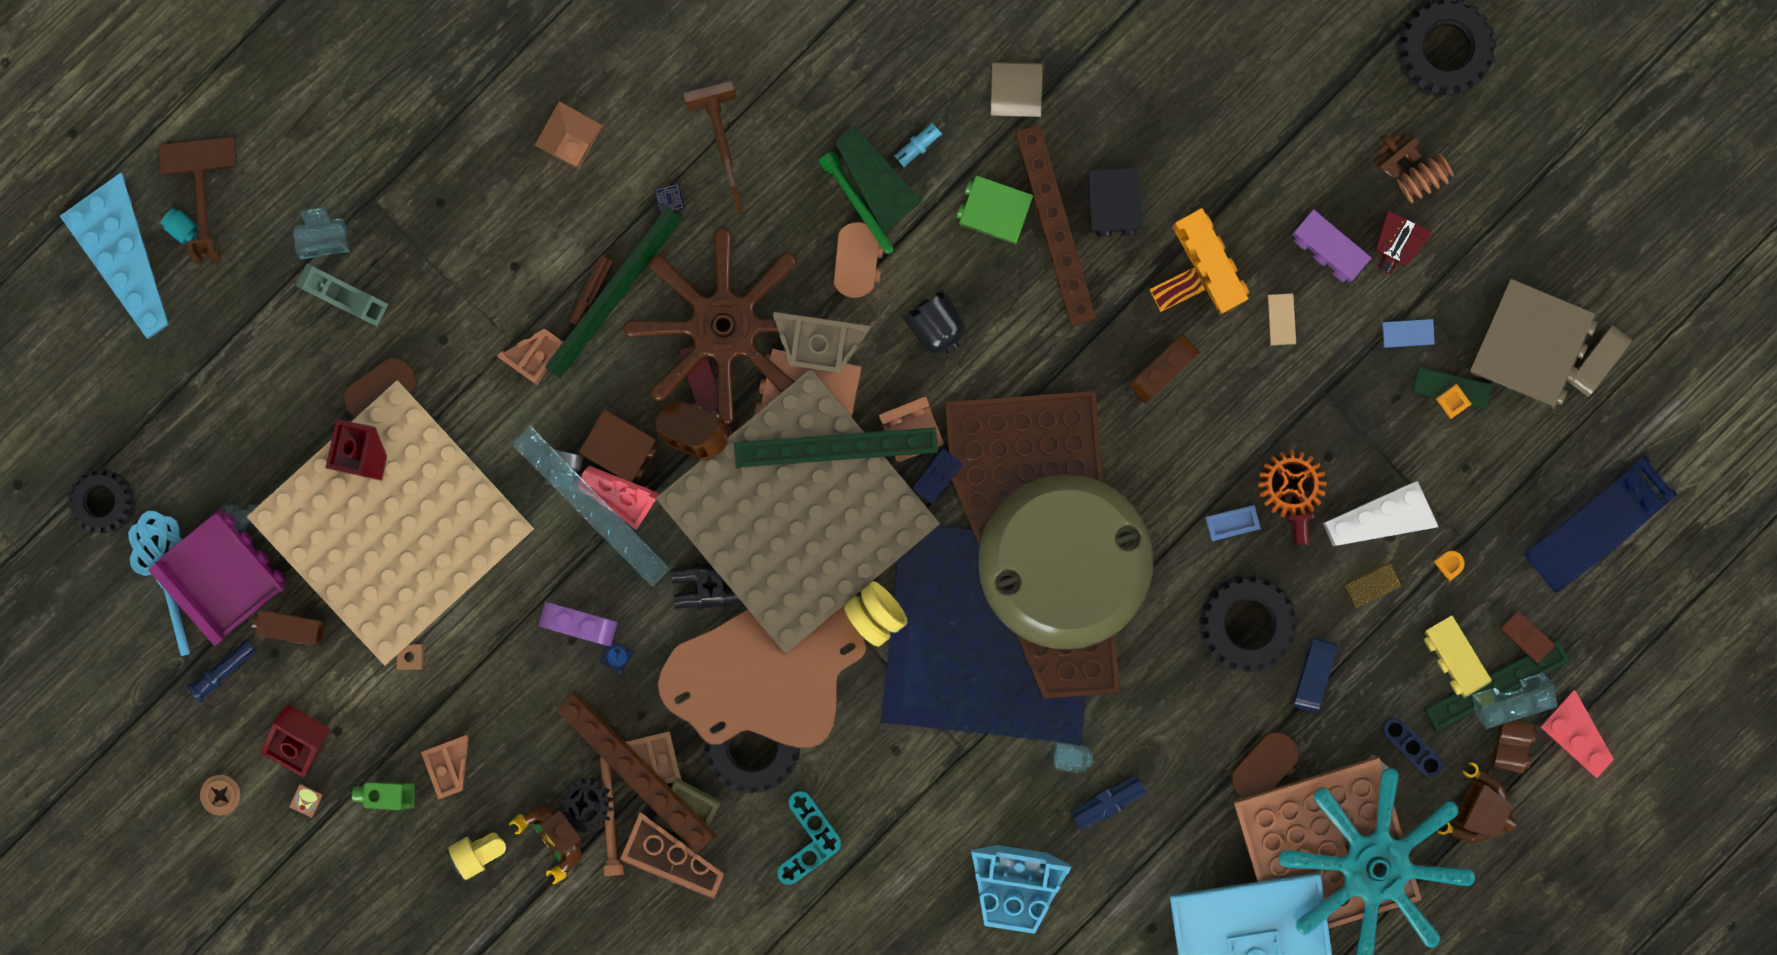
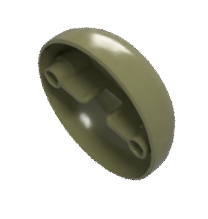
M1077 474L1044 476L1025 483L1011 492L991 514L981 536L978 551L980 583L987 602L996 616L1016 635L1034 644L1053 649L1070 650L1085 648L1107 640L1121 631L1140 610L1148 594L1153 575L1154 558L1152 543L1145 523L1135 507L1126 497L1104 482ZM1121 533H1127V534H1129V535H1127V536H1124V537H1122V538H1119V535H1120ZM1132 540L1130 546L1128 547L1120 545ZM1004 576L1010 577V579H1007V580H1004V581L1000 582V579H1001L1002 577H1004ZM1013 584V587L1010 590L1002 589V587Z

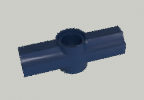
M1134 775L1114 787L1110 786L1093 796V799L1070 811L1079 829L1083 830L1103 818L1107 819L1124 809V806L1147 793L1137 775Z

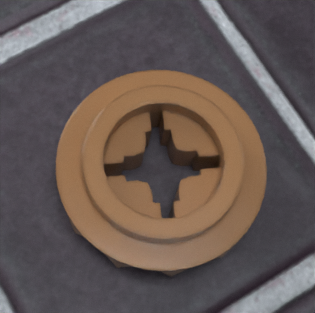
M226 775L210 777L204 782L200 791V800L203 807L214 815L229 814L237 808L241 799L240 787L234 779ZM228 787L225 796L229 802L221 799L214 804L213 802L216 800L217 794L212 788L221 791Z

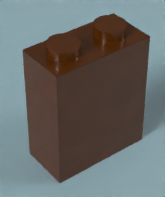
M603 410L580 449L579 454L622 479L633 483L634 480L640 481L646 471L643 467L647 458L653 459L659 447L656 446V439L608 411Z
M259 610V614L254 615L252 629H255V635L310 646H321L326 621L270 610Z

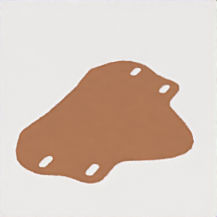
M843 605L785 654L747 609L716 629L679 644L673 650L661 670L658 682L659 694L666 707L675 715L689 722L709 744H721L741 731L749 730L797 748H811L820 745L829 736L833 728L836 713L837 676L843 669L863 657L866 645L861 634L849 620ZM849 643L855 644L856 647L846 655L840 653L842 647ZM684 692L690 693L689 699L681 704L675 703L674 699ZM721 721L726 723V727L715 734L710 732V728Z

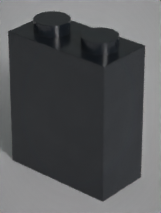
M1139 168L1088 171L1091 233H1096V237L1112 236L1111 232H1121L1122 236L1137 235V231L1142 229Z

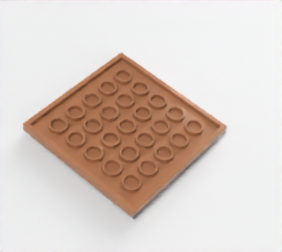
M1379 756L1233 801L1257 882L1320 872L1324 900L1344 885L1345 876L1341 871L1283 867L1279 863V854L1287 849L1334 857H1342L1348 853L1350 848L1348 840L1314 800L1315 791L1323 787L1331 792L1358 833L1362 836L1371 835L1376 828L1380 779L1383 772ZM1393 805L1389 833L1392 838L1398 840L1402 839L1403 835ZM1381 862L1373 866V874H1377L1382 870ZM1416 879L1409 880L1404 887L1405 894L1412 903L1422 900ZM1358 896L1349 898L1327 918L1328 929L1362 919L1365 909L1364 900ZM1384 900L1379 905L1378 913L1397 908L1398 906L1393 900Z

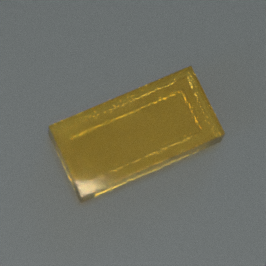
M1388 564L1346 584L1345 587L1355 608L1401 587V584L1392 565Z

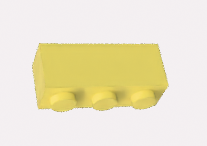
M1453 616L1426 630L1424 642L1431 652L1436 651L1440 658L1437 660V663L1444 674L1446 672L1450 674L1453 679L1450 684L1457 695L1462 694L1463 698H1466L1491 683V678Z

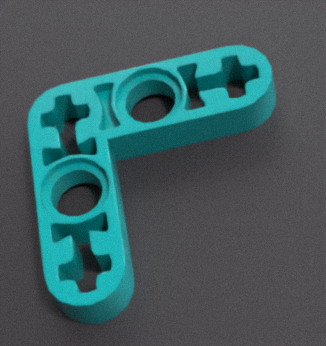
M804 791L793 793L789 799V806L813 839V842L780 865L778 878L786 885L796 883L836 854L841 847L840 837L810 795ZM796 796L807 799L805 806L808 810L811 806L815 809V811L808 813L804 819L800 816V814L805 813L801 807L795 808L793 805L796 802ZM811 816H819L821 818L822 827L820 829L812 830L809 828L808 819ZM826 827L830 830L825 833L828 838L836 839L834 843L836 848L834 850L823 847L825 840L822 836L819 840L815 837ZM806 851H812L816 854L817 860L813 865L803 863L802 855ZM797 858L800 866L806 871L801 873L800 869L793 873L794 879L791 880L789 877L784 879L782 876L784 874L783 868L786 866L789 869L793 868L796 865L793 860Z

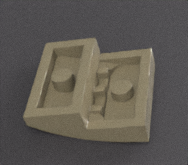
M992 62L991 116L1041 117L1042 63Z

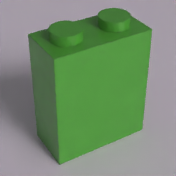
M976 176L974 181L969 180L965 194L969 195L966 205H960L956 217L961 219L959 225L1016 245L1033 195Z

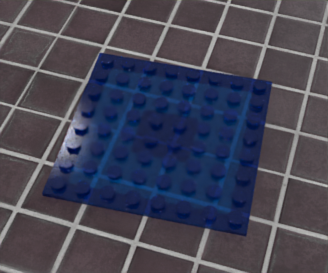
M937 526L898 559L894 598L903 609L908 623L897 633L890 631L891 637L889 640L881 723L1081 744L1086 695L1043 699L1017 635L996 616L983 593L978 571L979 544L973 530Z

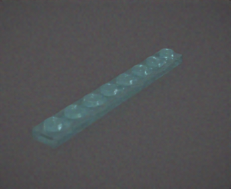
M528 426L512 442L511 445L651 587L670 570L531 426Z

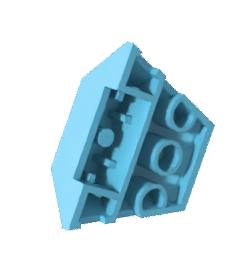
M1001 845L971 850L984 925L1035 934L1072 865L1046 852Z

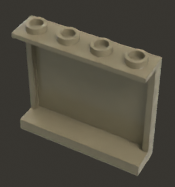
M1511 279L1470 372L1474 376L1486 378L1556 409L1557 404L1562 405L1568 391L1564 390L1567 381L1572 382L1578 368L1574 367L1577 359H1583L1588 345L1584 343L1587 336H1593L1598 325V322L1594 321L1596 316L1590 311Z

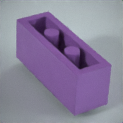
M1314 209L1292 234L1295 237L1294 242L1303 250L1309 248L1315 254L1313 258L1322 266L1328 264L1334 269L1332 274L1343 283L1346 280L1349 283L1352 282L1371 259L1368 254Z

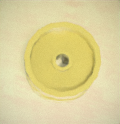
M872 581L861 590L862 597L855 595L844 605L849 620L868 642L880 647L891 637L890 631L897 633L908 622L903 609L891 593L879 583Z

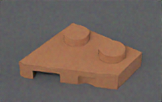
M546 329L535 333L533 337L517 343V346L506 352H500L497 357L537 385L548 371L545 368L547 363L563 344V341Z
M468 735L421 752L438 799L463 790Z

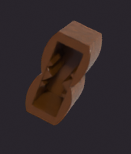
M1502 717L1491 766L1518 773H1524L1525 769H1529L1532 755L1528 754L1529 746L1535 743L1537 730L1533 729L1534 724Z

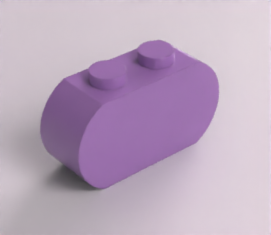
M545 601L538 626L611 646L618 622Z

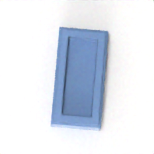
M1433 319L1382 323L1383 348L1435 344Z
M1255 505L1205 517L1211 541L1261 529Z

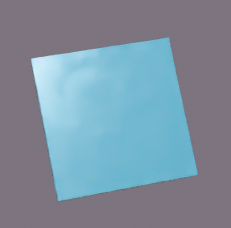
M1320 872L1169 895L1178 955H1332L1327 918L1307 935L1300 934L1296 929L1298 919L1324 901Z

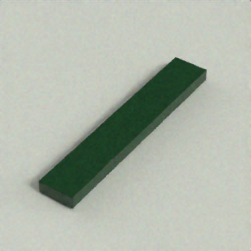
M1559 639L1552 641L1556 645L1555 648L1538 665L1526 655L1489 674L1492 680L1491 683L1466 698H1463L1462 694L1457 695L1453 693L1425 708L1424 711L1435 731L1443 729L1570 662Z

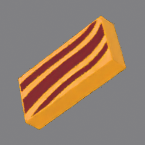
M1195 267L1149 289L1160 312L1206 290Z

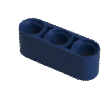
M1316 637L1312 638L1295 693L1293 707L1315 714L1318 713L1338 644Z
M1389 718L1384 721L1381 727L1383 736L1421 774L1428 777H1435L1440 774L1443 767L1441 759L1402 720ZM1396 722L1400 726V733L1392 737L1388 733V726ZM1414 740L1418 744V750L1410 755L1406 751V744ZM1429 758L1434 759L1436 762V768L1432 772H1426L1423 766L1425 760Z

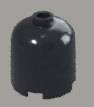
M941 290L936 293V297L930 301L927 298L908 311L909 314L902 316V318L927 351L939 353L945 350L948 354L960 346L958 341L964 335L965 325L946 292Z

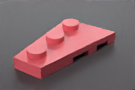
M592 466L586 468L577 483L579 490L635 530L639 528L656 502L655 498L660 495V493Z
M1573 689L1540 725V728L1595 778H1598L1614 758L1578 694Z

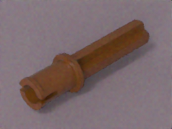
M602 255L599 257L580 297L575 299L577 303L567 320L569 323L576 326L594 303L613 265V261L608 257Z

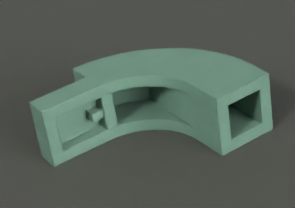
M306 264L296 284V287L375 326H378L388 306L387 303L309 264Z

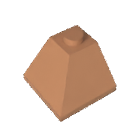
M559 101L535 146L580 169L603 125Z

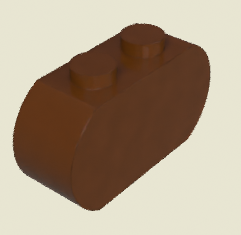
M1182 334L1129 387L1145 404L1148 403L1200 351Z
M388 358L347 388L345 392L347 410L356 418L397 380L412 395L417 388V376L414 369L400 359Z
M681 400L675 401L662 409L655 422L657 432L669 447L703 461L712 459L721 453L728 442V431L721 423V417L712 410L708 412L703 410L695 403L688 404Z
M1278 732L1264 734L1231 771V784L1234 790L1245 798L1279 787L1277 785L1283 777L1287 780L1297 769L1294 765L1298 761V750L1293 740Z

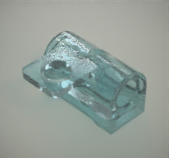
M316 208L300 212L305 225L293 226L295 250L300 260L350 252L346 224L343 218L331 220L326 208Z

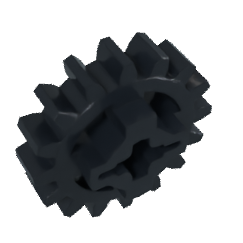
M579 778L577 779V784L570 783L569 787L571 790L562 792L566 799L560 800L559 803L564 805V809L560 811L566 814V819L571 823L574 830H578L581 833H586L587 831L594 833L596 832V827L604 828L602 821H610L607 812L614 810V808L609 807V803L613 801V798L606 796L610 791L609 788H602V782H595V779L587 778L586 781Z

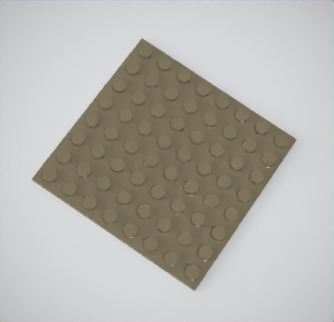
M812 369L807 371L729 436L728 442L721 453L712 459L699 461L655 498L785 654L940 525L885 457L744 468L735 467L734 442L864 433Z

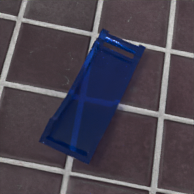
M1645 455L1586 505L1539 540L1524 555L1552 590L1557 593L1615 549L1678 494L1674 489L1668 487L1651 466L1650 459ZM1641 469L1663 495L1660 499L1638 473Z

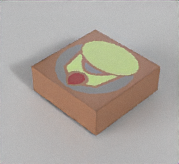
M300 784L289 807L313 818L324 794Z

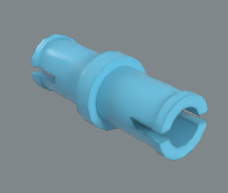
M931 122L916 137L912 136L910 138L911 142L894 156L905 168L918 154L925 153V148L941 136L942 133Z

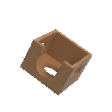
M408 644L397 654V670L424 669V644ZM407 652L414 654L412 662L405 660L404 656Z

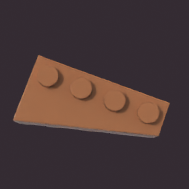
M639 813L621 856V861L715 899L724 874L648 819L644 814Z

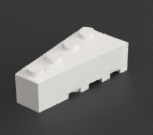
M1418 481L1412 482L1323 523L1333 546L1438 527Z

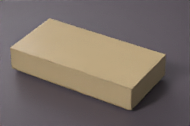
M1293 294L1267 295L1270 346L1296 344Z

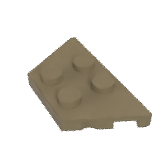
M780 312L773 313L790 366L840 373L870 330V325Z

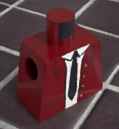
M1387 211L1374 248L1376 253L1383 256L1377 269L1391 275L1397 263L1406 267L1428 239L1431 231L1391 211Z

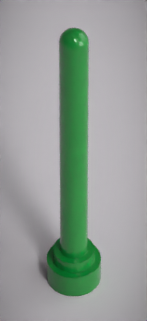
M836 151L825 154L819 160V164L824 171L834 175L886 254H891L894 250L892 244L842 171L840 157Z

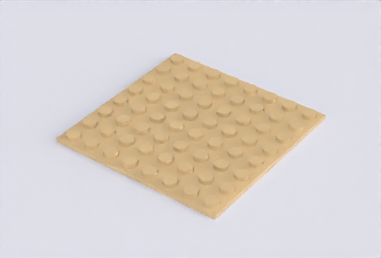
M398 380L352 421L376 427L387 454L382 481L326 469L331 445L330 441L247 516L254 526L384 666L534 530L527 520Z

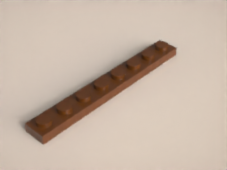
M577 692L570 695L557 712L697 854L702 852L715 838L716 834Z

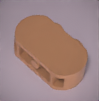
M855 222L848 224L841 229L838 235L834 286L842 296L849 299H862L868 296L874 290L875 283H880L881 268H876L877 258H882L883 249L865 223Z

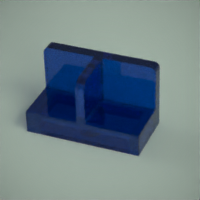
M943 448L913 489L934 504L945 488L951 485L950 482L964 464Z

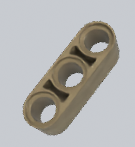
M1612 324L1578 366L1573 381L1568 382L1589 397L1630 345L1632 339Z

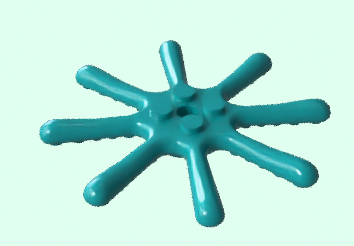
M1384 769L1381 774L1376 828L1369 836H1362L1358 833L1327 788L1317 789L1314 793L1315 802L1348 840L1350 848L1348 853L1342 857L1288 849L1281 851L1279 854V863L1283 867L1338 870L1345 876L1344 885L1338 891L1298 919L1296 922L1297 931L1303 935L1309 934L1349 898L1358 896L1364 900L1365 909L1356 955H1374L1378 908L1382 901L1390 899L1400 908L1425 946L1429 948L1436 947L1440 942V935L1404 892L1405 884L1411 879H1422L1470 886L1475 881V874L1471 869L1417 866L1410 862L1409 853L1413 847L1456 817L1458 814L1457 805L1451 801L1445 802L1407 836L1396 840L1389 833L1399 778L1398 772L1395 769ZM1381 862L1382 870L1377 874H1373V866Z

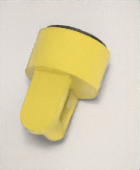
M490 833L474 842L465 837L449 846L447 854L459 876L467 880L484 871L486 863L501 856L506 850V845L497 833Z

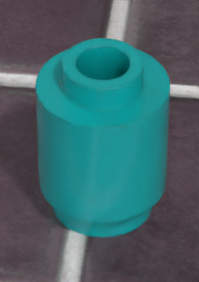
M172 208L161 221L164 230L182 245L186 244L187 241L196 239V234H198L197 223L182 211H176Z

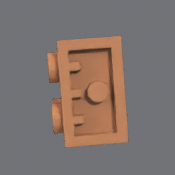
M926 396L879 415L885 431L936 427L937 447L943 445L942 437ZM919 454L895 456L897 462H902Z

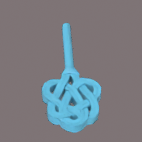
M147 511L141 515L138 523L133 525L128 532L129 542L133 548L130 556L132 569L143 576L152 575L148 569L167 552L168 540L170 541L169 550L182 540L181 528L176 519L171 516H164L157 511ZM151 519L156 520L152 525L148 524ZM155 535L159 536L158 546L152 539ZM146 547H147L148 550L152 553V555L155 557L154 559H153V558L151 557V555L145 550ZM140 558L148 567H143L140 564ZM164 589L180 656L189 655L190 650L178 604Z

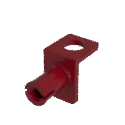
M1304 490V494L1307 498H1309L1310 492L1308 490ZM1285 495V503L1290 504L1294 496ZM1304 508L1305 515H1299V512L1296 511V516H1290V511L1286 512V521L1293 523L1294 545L1310 544L1308 522L1314 518V514L1311 515L1306 508Z

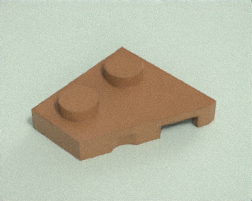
M670 731L626 742L666 784L675 782L677 778L682 780Z

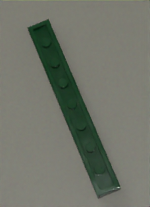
M668 207L665 208L547 363L546 369L558 378H562L682 219Z
M936 427L734 442L736 468L938 453Z

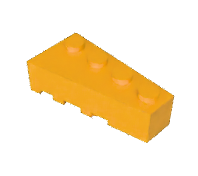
M1201 208L1175 222L1172 228L1192 265L1195 267L1217 311L1221 315L1247 301L1249 290L1243 280L1239 281L1235 273L1237 268L1233 260L1227 258L1224 252L1226 248L1221 238L1216 236L1209 216Z

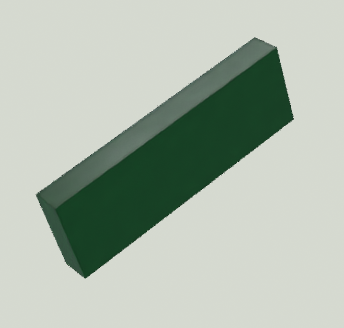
M1418 367L1412 392L1437 398L1457 384L1470 401V406L1486 410L1492 385Z

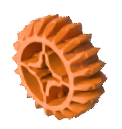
M1290 450L1289 458L1287 459L1285 453L1280 452L1279 458L1281 461H1278L1274 456L1271 457L1270 460L1274 466L1265 463L1263 468L1269 473L1261 472L1259 474L1260 478L1266 480V482L1258 483L1259 488H1266L1259 495L1260 497H1269L1264 502V505L1269 506L1273 502L1275 505L1271 512L1275 513L1279 507L1282 509L1281 517H1285L1287 511H1290V516H1296V511L1299 512V515H1305L1304 508L1312 513L1314 507L1311 503L1317 506L1321 504V501L1316 496H1325V492L1320 490L1319 487H1326L1327 482L1318 480L1324 477L1325 473H1316V470L1321 465L1316 463L1312 467L1310 465L1313 460L1312 456H1309L1307 461L1302 460L1304 452H1300L1298 458H1294L1295 453L1293 450ZM1296 465L1305 471L1299 474H1292L1284 466ZM1277 471L1280 474L1283 485L1274 493L1272 477ZM1308 477H1311L1313 489L1311 496L1307 498L1304 494L1302 483ZM1301 478L1296 485L1297 490H1293V487L1291 490H1285L1289 483L1287 479H1292V481L1295 479L1297 481ZM1285 495H1292L1297 500L1299 499L1301 503L1288 504L1281 501L1280 498Z

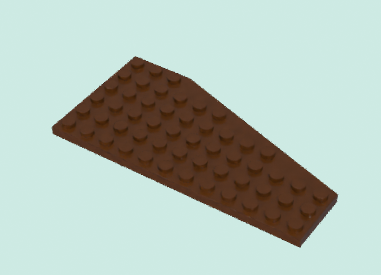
M1096 391L945 402L950 478L979 545L986 523L993 511L1002 500L1023 484L1037 478L1056 474H1077L1103 482ZM1004 576L1000 579V582L1010 579V577ZM1013 584L1002 587V589L1010 590L1012 589ZM1017 635L1043 699L1120 693L1115 635L1098 644L1070 650L1043 647Z

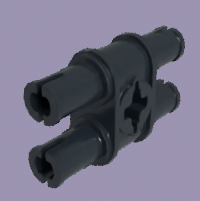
M695 563L693 567L671 569L672 584L695 582L698 587L696 592L673 594L675 609L697 607V609L703 610V608L720 606L725 608L728 604L742 602L731 588L726 589V586L723 584L724 580L710 563ZM709 574L712 581L717 582L718 585L713 588L712 596L709 589L703 586L708 582Z

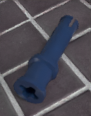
M246 639L211 670H204V675L193 684L189 683L187 688L202 703L208 693L214 688L218 689L221 687V681L256 653L257 649Z

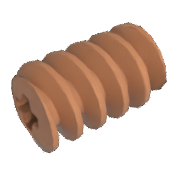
M1435 154V161L1432 158H1428L1426 160L1427 166L1419 163L1417 165L1418 171L1410 168L1409 176L1404 172L1400 174V180L1397 179V183L1403 195L1411 204L1414 203V194L1421 199L1423 198L1421 190L1424 189L1430 194V185L1433 184L1439 189V180L1449 184L1448 175L1454 177L1449 164L1442 154Z

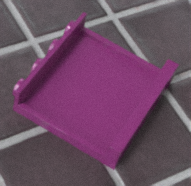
M221 508L156 560L148 569L214 646L278 592L284 591L287 585L285 583L286 578L282 572L272 568L268 563L269 558L262 550L258 551L252 545L253 541L249 534L245 531L241 532L235 525L234 517L229 512H224Z

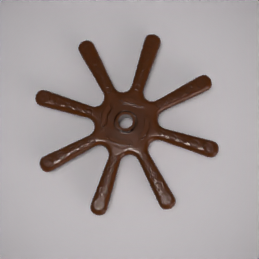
M721 227L714 232L716 292L710 297L701 296L663 256L656 255L650 260L649 267L692 305L693 315L686 321L629 320L624 324L623 330L628 337L676 334L691 336L694 341L693 349L652 387L651 396L656 401L665 400L701 359L712 357L718 365L716 413L721 417V423L724 426H729L734 421L731 363L736 357L744 356L748 358L781 393L794 383L788 375L755 347L754 340L758 334L779 331L774 318L761 319L755 315L754 305L796 265L797 259L790 252L783 253L747 294L736 296L730 290L731 232L729 229ZM808 316V317L822 318V317H820V316ZM725 320L731 323L728 331L720 332L717 330L719 322Z

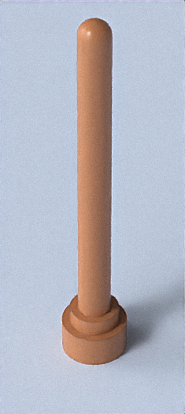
M600 757L602 788H609L610 791L606 796L613 798L611 766ZM613 801L609 803V807L614 808ZM613 810L607 812L610 821L605 820L608 861H605L606 866H603L604 876L624 874L623 864L618 860Z

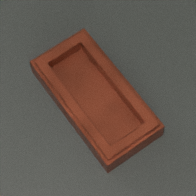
M1519 611L1501 628V631L1537 665L1556 646Z

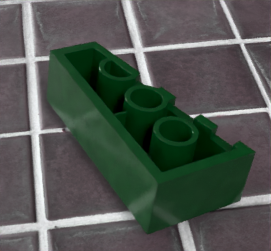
M855 126L850 128L835 142L869 210L886 235L921 204V199Z

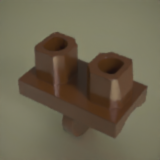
M1397 133L1391 138L1384 134L1380 137L1384 144L1377 149L1381 155L1372 163L1390 177L1396 178L1403 171L1397 161L1404 156L1409 163H1413L1421 157L1417 147L1419 142L1409 134H1405L1402 138Z

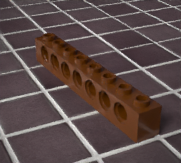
M1038 125L1017 131L1015 137L1070 327L1095 321L1096 317L1041 126Z

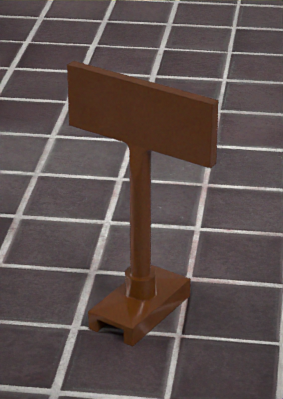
M729 81L683 93L688 112L706 108L707 114L711 117L721 160L728 175L738 214H743L733 175L732 158L720 116V103L737 99L733 82Z
M228 137L159 145L161 175L194 172L198 234H196V240L187 241L188 253L196 265H201V257L212 256L216 263H220L221 252L213 239H211V234L208 233L204 171L237 167L235 138Z

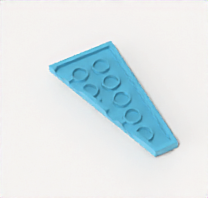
M121 172L60 215V217L145 337L149 339L168 326L169 323L156 286L154 273L148 260L140 227L134 214L132 201L127 191L125 178Z

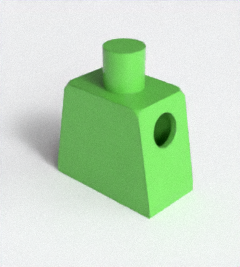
M365 782L364 787L354 786L352 790V800L354 802H363L364 808L388 810L414 808L415 783Z

